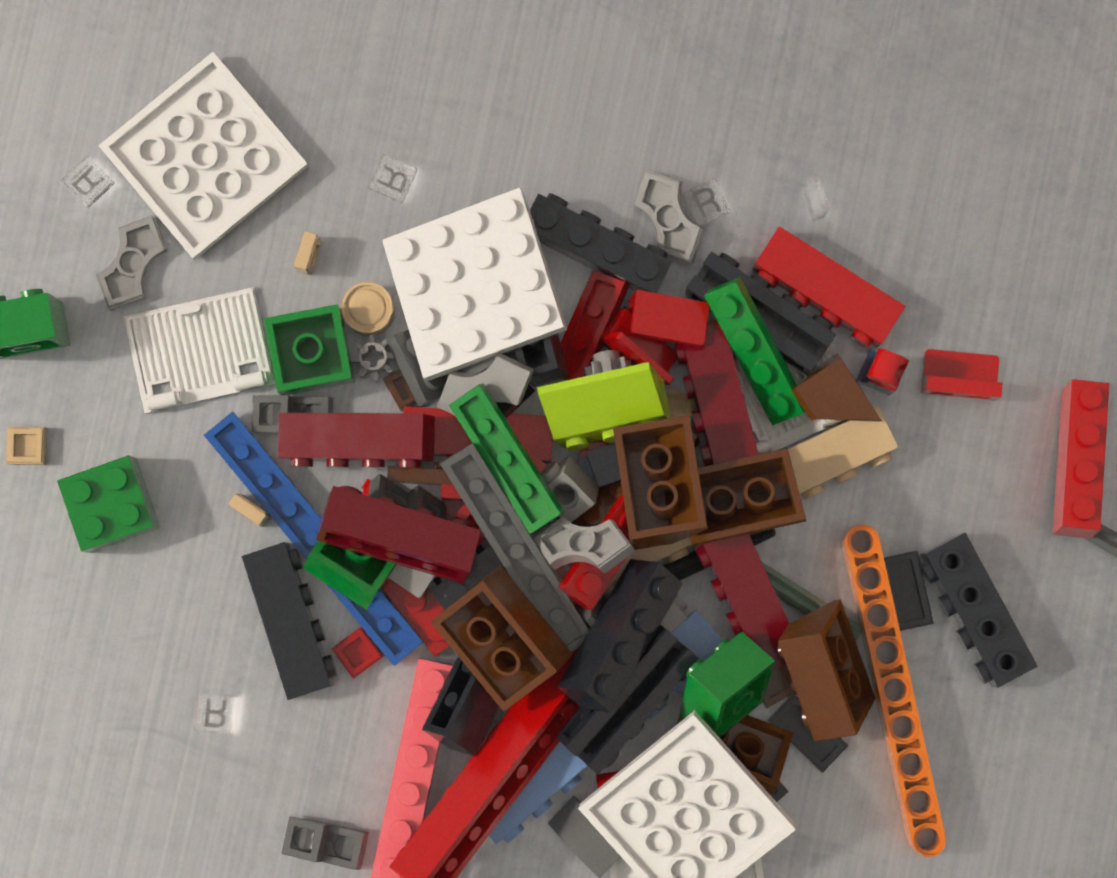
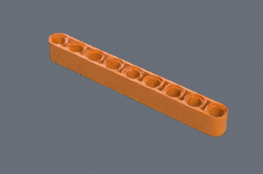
M856 525L844 533L842 549L858 622L862 627V640L906 839L914 851L925 857H933L940 854L944 849L946 835L880 538L877 531L871 526ZM857 531L864 532L870 541L868 549L863 553L856 551L851 544L852 536ZM865 568L873 569L878 576L876 586L870 590L864 588L859 581L860 573ZM876 604L880 605L886 613L885 621L879 626L872 625L868 620V611ZM884 641L889 642L894 649L893 658L887 663L880 662L876 656L877 646ZM891 679H897L902 685L901 695L894 700L888 699L884 693L885 684ZM906 716L910 722V730L906 735L897 737L892 730L893 722L897 717ZM914 753L918 758V767L913 773L905 774L901 769V760L906 754ZM923 791L927 797L926 805L921 810L913 811L909 805V798L914 792ZM925 828H931L935 833V840L931 846L921 848L917 842L918 834Z

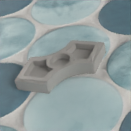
M646 169L634 205L645 211L654 222L658 237L656 246L666 251L669 257L693 264L705 229L695 224L684 210L681 200L683 182Z
M154 215L118 227L120 247L117 256L107 268L96 274L110 311L145 299L143 283L146 271L158 256L168 251Z
M500 353L496 356L491 366L483 372L467 374L453 371L448 376L437 407L455 416L449 404L478 384L483 383L495 402H505L517 406L523 399L534 369Z
M563 516L532 538L554 570L569 563L585 562L598 567L605 574L635 552L613 519H609L596 526L582 527L572 524Z

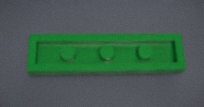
M741 277L708 290L704 296L772 426L804 414V409L791 391L797 384Z
M484 383L478 384L449 404L529 534L535 533L565 513Z

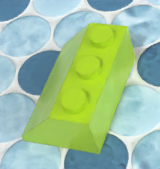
M649 362L537 387L553 439L562 448H567L569 451L585 449L589 447V442L603 440L606 443L615 442L613 428L671 418L665 382Z

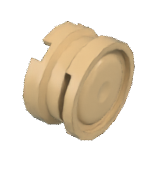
M360 282L353 285L345 293L341 302V313L347 325L355 333L362 336H369L370 334L376 336L383 333L391 325L395 316V306L389 292L381 285L374 282Z

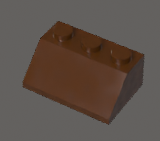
M690 416L613 428L629 539L634 550L673 544L708 529Z
M788 448L698 468L708 529L689 537L692 547L806 522Z
M501 565L486 575L431 621L432 625L503 712L554 675L573 655Z
M839 599L789 623L778 640L779 656L782 661L786 662L790 673L792 692L798 695L802 706L803 723L807 728H810L814 742L857 735L876 699L842 601Z
M680 715L678 716L675 726L683 720V718ZM747 715L722 735L720 739L727 747L735 741L731 750L732 753L773 798L780 781L794 732ZM760 761L770 772L769 777H766L757 767Z

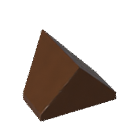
M838 353L833 355L791 390L811 421L815 419L882 421Z

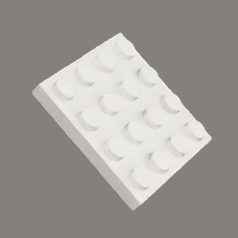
M214 52L204 58L99 145L102 151L194 260L199 258L309 167L306 161Z
M520 187L382 240L422 376L427 381L567 330L525 193Z
M695 710L588 796L578 807L582 814L640 878H735L796 830L795 822Z

